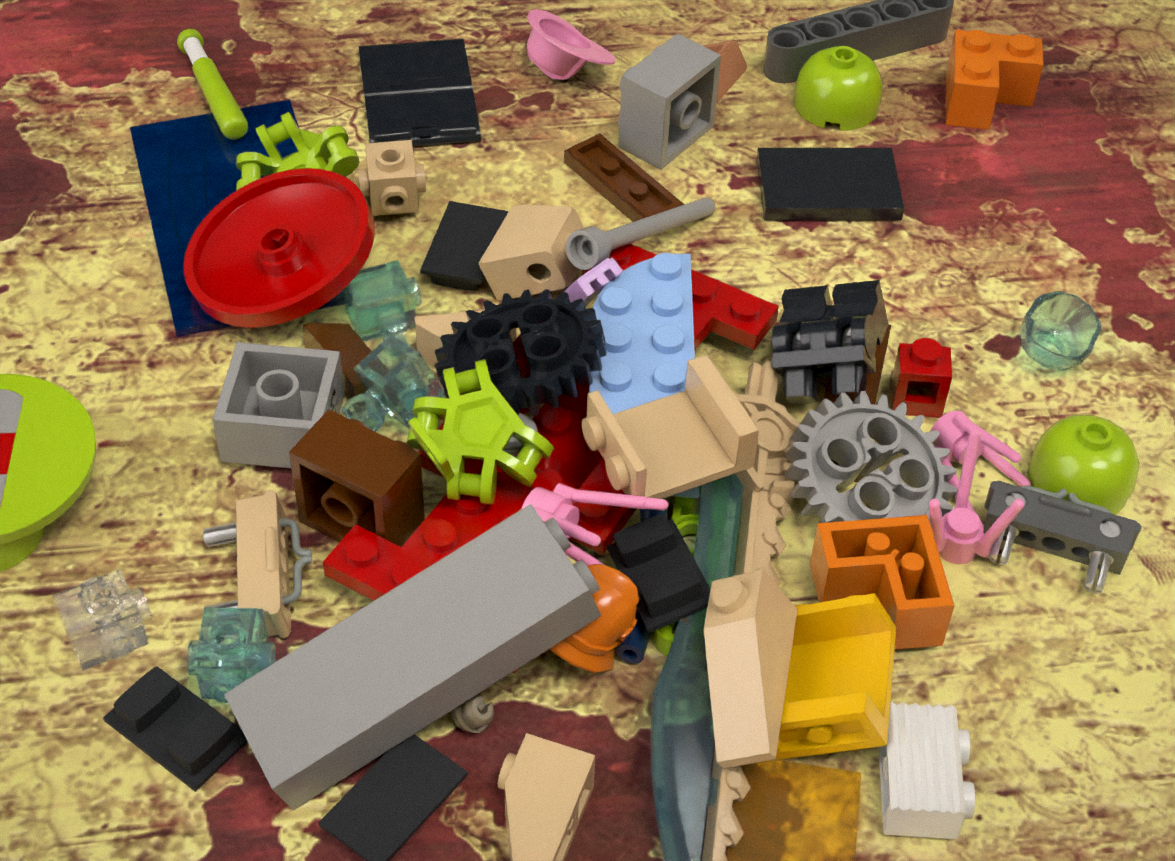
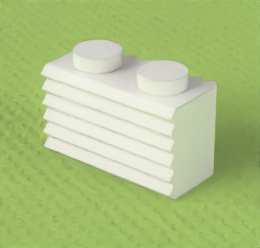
M891 701L887 746L878 747L883 834L957 839L964 819H972L975 809L973 782L963 781L962 766L968 765L970 756L969 731L958 729L957 709L952 705L945 708L940 704L934 707L929 704L919 706L917 703L907 705L904 702L896 705Z

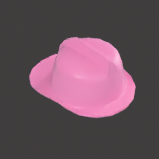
M538 9L529 11L527 18L532 26V30L527 42V54L529 59L550 78L559 80L571 78L587 61L603 65L615 64L616 58L612 53L583 36L567 21L547 11Z

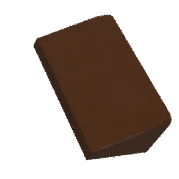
M307 323L303 325L305 348L340 351L344 396L356 410L400 389L398 381L349 324Z

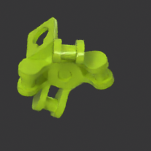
M290 112L281 115V122L269 128H266L264 124L255 128L270 157L256 152H244L236 157L237 169L242 172V179L236 183V191L260 179L261 175H271L292 169H323L347 177L357 169L360 163L359 157L354 149L348 148L349 138L344 127L332 126L321 134L299 129ZM292 138L298 151L282 158L276 145Z
M486 359L475 362V369L455 373L454 367L443 370L449 399L440 397H419L414 399L412 413L417 418L414 417L408 421L411 430L408 432L406 444L426 452L447 480L448 499L460 500L461 495L480 497V503L492 505L497 486V465L514 480L531 487L537 477L534 472L535 467L541 458H549L554 447L546 438L526 426L491 382ZM445 419L443 430H437L439 420ZM512 436L523 445L516 458L503 451ZM465 458L484 460L482 474L465 473Z

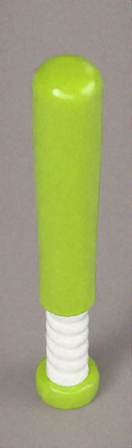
M195 29L182 31L178 35L177 45L181 52L190 58L193 64V73L200 84L221 132L226 138L231 140L242 138L248 131V122L213 60L207 57L203 49L204 40L202 35Z

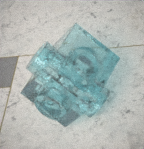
M204 607L199 640H190L187 671L189 675L197 677L201 698L228 703L224 696L226 692L276 661L275 643L269 642L264 611L261 608Z

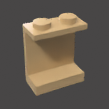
M708 355L688 360L685 391L612 414L597 390L588 393L587 418L582 419V431L588 446L593 451L599 450L605 460L607 475L612 486L616 490L622 489L626 495L663 499L752 468L755 464L759 429Z

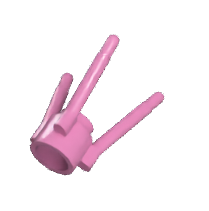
M962 411L946 413L933 425L931 431L938 430L940 433L933 442L936 445L935 448H948L951 452L942 462V465L953 467L951 461L959 462L963 465L970 431L973 428H978L981 431L977 458L982 455L1020 487L1031 486V482L1002 457H1006L1013 463H1019L1021 455L973 423ZM955 474L948 483L955 486L958 492L960 480L957 474ZM968 499L967 508L974 511Z
M973 428L970 431L954 509L942 518L939 500L934 498L929 501L930 525L939 555L942 559L954 564H966L972 561L977 554L987 557L990 554L994 541L1017 517L1025 505L1022 499L1014 500L985 534L983 533L984 528L979 516L967 508L981 431L978 428Z
M559 483L553 492L541 487L533 489L527 496L522 509L532 504L543 522L553 517L567 539L573 537L592 546H598L601 538L577 525L579 509L573 506L574 502L653 510H666L668 502L664 499L648 498L645 496L578 490ZM569 542L571 547L564 551L567 556L576 562L582 559L586 566L603 564L571 542Z

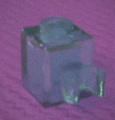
M398 260L360 270L357 276L343 290L345 310L355 332L363 342L382 337L389 354L408 350L409 346L403 332L415 328V307L422 304L420 290L415 278L406 277Z
M390 334L353 368L367 391L364 394H359L349 399L341 411L346 418L357 419L375 432L384 423L386 414H389L404 426L410 428L408 421L414 417L417 418L412 413L414 399L419 397L442 398L445 393L422 355Z

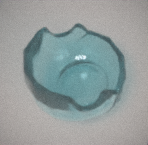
M1055 291L1042 294L1033 302L1024 316L1019 339L1022 342V348L1029 358L1045 368L1066 371L1083 364V361L1092 353L1095 342L1101 332V323L1093 308L1077 295Z

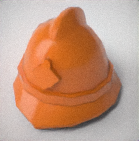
M592 564L587 567L600 587V590L592 596L601 616L554 645L550 650L575 667L591 673H597L613 669L614 648L629 636L637 623L635 616L639 596L636 585L624 573L604 564Z

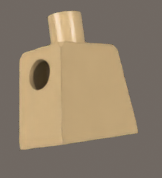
M512 205L478 263L497 301L502 300L505 293H508L513 299L521 297L524 290L529 289L531 295L542 293L545 289L550 291L564 289L571 284L579 268L575 267L567 256L566 241L572 232L584 228L575 209L570 206Z

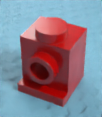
M920 338L915 340L913 344L899 343L894 370L891 371L890 376L892 410L895 411L904 402L907 404L906 415L919 416L921 414L924 417L932 418L943 416L952 381L951 347L941 346L939 342L931 338ZM908 386L930 388L931 396L906 394Z

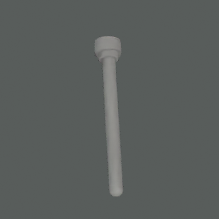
M702 198L608 231H603L594 226L574 231L566 241L567 256L575 267L581 270L591 269L607 259L611 250L711 215L715 211V203L710 198Z

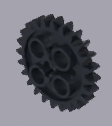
M529 289L524 290L520 299L513 300L508 293H505L502 297V303L498 305L485 300L483 301L485 310L481 313L468 309L465 311L468 322H452L453 334L441 335L440 339L443 347L435 350L438 361L435 363V368L447 398L449 396L443 370L454 367L455 373L475 369L476 361L486 359L491 382L515 413L519 415L521 409L528 408L533 416L539 414L540 404L548 403L555 409L558 408V397L562 394L576 398L578 396L576 384L591 385L593 383L591 372L602 370L600 358L607 354L601 320H597L595 309H586L584 300L581 298L570 303L567 292L552 299L549 289H545L537 298H532ZM513 328L520 329L531 372L530 377L525 379L521 377L510 331Z

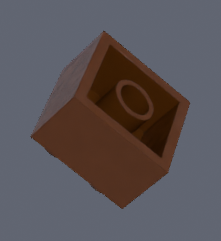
M328 409L289 451L299 522L340 542L356 524L402 547L425 520L421 454L405 442L394 441L369 429L357 419H348Z

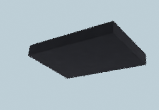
M892 148L757 149L756 161L764 220H902L904 204Z

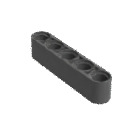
M875 0L776 26L768 32L763 72L769 80L776 83H792L797 81L800 70L810 56L823 49L835 46H848L860 51L874 61L940 43L947 37L954 0Z

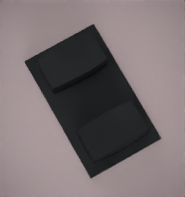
M449 201L420 269V274L431 275V283L477 291L484 279V274L478 263L507 216L508 211Z
M660 514L613 534L615 543L608 545L607 550L617 570L628 576L637 587L639 596L637 610L648 633L707 609L711 589L673 519L667 520L664 514Z
M158 666L151 669L126 690L114 703V708L103 717L104 722L195 792L248 742L241 728Z
M414 734L388 750L318 822V825L364 860L390 861L409 838L468 776V771Z

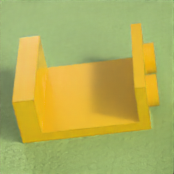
M873 593L852 595L843 599L813 604L795 605L797 615L775 760L887 746L896 626L880 600Z

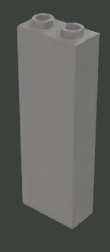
M529 504L224 694L272 790L292 810L308 802L601 616L592 596L600 590V587L582 559L572 565L564 553L571 545L556 520L552 517L543 522L532 504Z

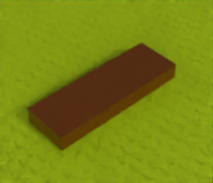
M600 133L564 150V163L632 222L684 205V203Z

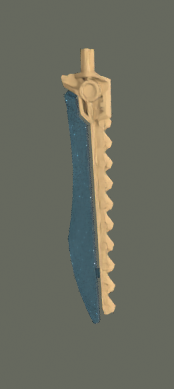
M767 360L763 365L755 362L750 365L745 394H735L759 429L754 467L701 485L694 559L710 589L712 581L733 576L741 507L742 514L735 576L763 569L777 586L781 584L770 562V557L774 556L777 558L786 547L776 526V521H783L792 510L790 504L793 498H791L790 493L795 487L796 480L785 477V472L792 464L790 460L785 458V453L793 443L790 438L800 422L786 412L787 409L783 405L775 402L779 374L772 368V362ZM707 609L679 620L669 653L653 691L651 775L655 814L664 861H701L707 805L708 814L702 861H728L725 855L726 847L734 848L744 834L732 809L733 801L741 802L751 789L741 766L722 768L717 763L715 749L712 778L710 777L715 739L704 639V623Z

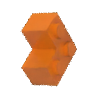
M955 30L946 70V125L989 130L996 103L1033 107L1043 69L1042 38H1033L1023 34L1014 36L994 34L982 30Z
M927 515L817 523L810 568L819 602L843 599L852 595L875 593L896 626L895 650L943 646L955 605Z

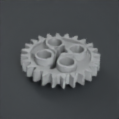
M861 391L854 402L844 392L839 395L834 404L828 399H824L816 411L810 409L790 438L793 443L785 453V458L792 462L785 472V477L799 481L790 493L791 498H806L808 504L800 514L803 517L817 514L821 518L819 523L927 515L930 522L929 501L931 499L939 500L942 518L953 509L949 501L957 493V488L948 482L957 471L956 468L942 465V462L951 452L948 448H935L932 444L940 434L938 430L924 433L920 429L925 418L922 414L912 420L905 417L907 404L904 402L894 411L888 408L886 395L882 394L874 405L870 403L865 391ZM902 453L905 455L892 460L883 472L878 469L888 458L895 454ZM830 459L836 461L840 466L834 464ZM859 474L866 476L845 493L837 492V490L851 485ZM862 501L867 503L872 509L867 508Z

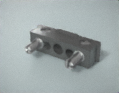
M998 480L991 482L984 504L985 509L988 510L983 526L984 534L1014 500L1022 499L1025 503L1024 508L1018 513L1017 517L994 541L989 555V559L993 563L996 562L1002 540H1005L999 565H1004L1008 562L1013 543L1089 565L1084 583V588L1088 592L1091 591L1097 568H1099L1094 594L1103 592L1108 571L1121 574L1129 553L1133 549L1141 531V525L1137 521L1114 515L1104 507L1081 501L1074 493L1068 494L1070 501L1063 500L1067 495L1065 489L1054 493L1033 486L1019 487Z

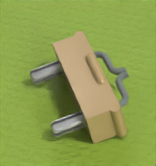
M267 490L261 496L236 500L235 523L209 527L203 530V539L208 547L237 542L238 600L205 606L203 611L205 622L208 625L240 620L249 640L279 635L281 638L289 636L291 632L290 603L296 601L301 595V571L303 566L312 563L311 549H302L300 547L298 524L294 520L287 519L277 493L274 490ZM287 527L291 528L293 552L297 556L302 557L293 568L294 589L291 594L289 587Z

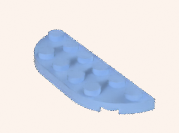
M660 253L654 258L639 262L623 270L618 277L609 281L604 286L593 305L597 320H601L607 354L600 358L602 370L591 372L593 383L589 385V393L598 390L612 414L685 391L688 360L695 359L691 254ZM700 486L680 492L674 496L698 498Z

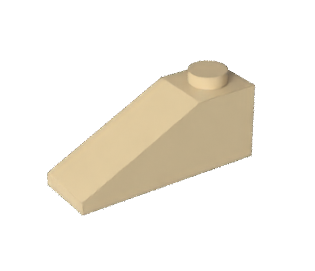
M763 569L712 581L704 623V639L716 759L722 768L776 759L797 608Z
M528 733L525 735L518 754L508 753L499 774L498 788L505 790V819L510 861L565 860L594 788L596 755Z

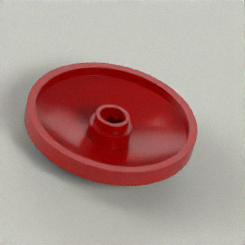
M301 168L262 177L230 194L214 207L199 224L190 239L184 257L185 281L200 307L208 315L222 323L238 327L257 328L295 320L332 300L360 272L369 257L375 237V223L372 211L361 190L348 178L332 171Z

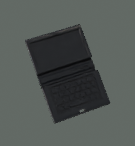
M464 38L358 46L370 143L412 140V147L481 142L480 126Z

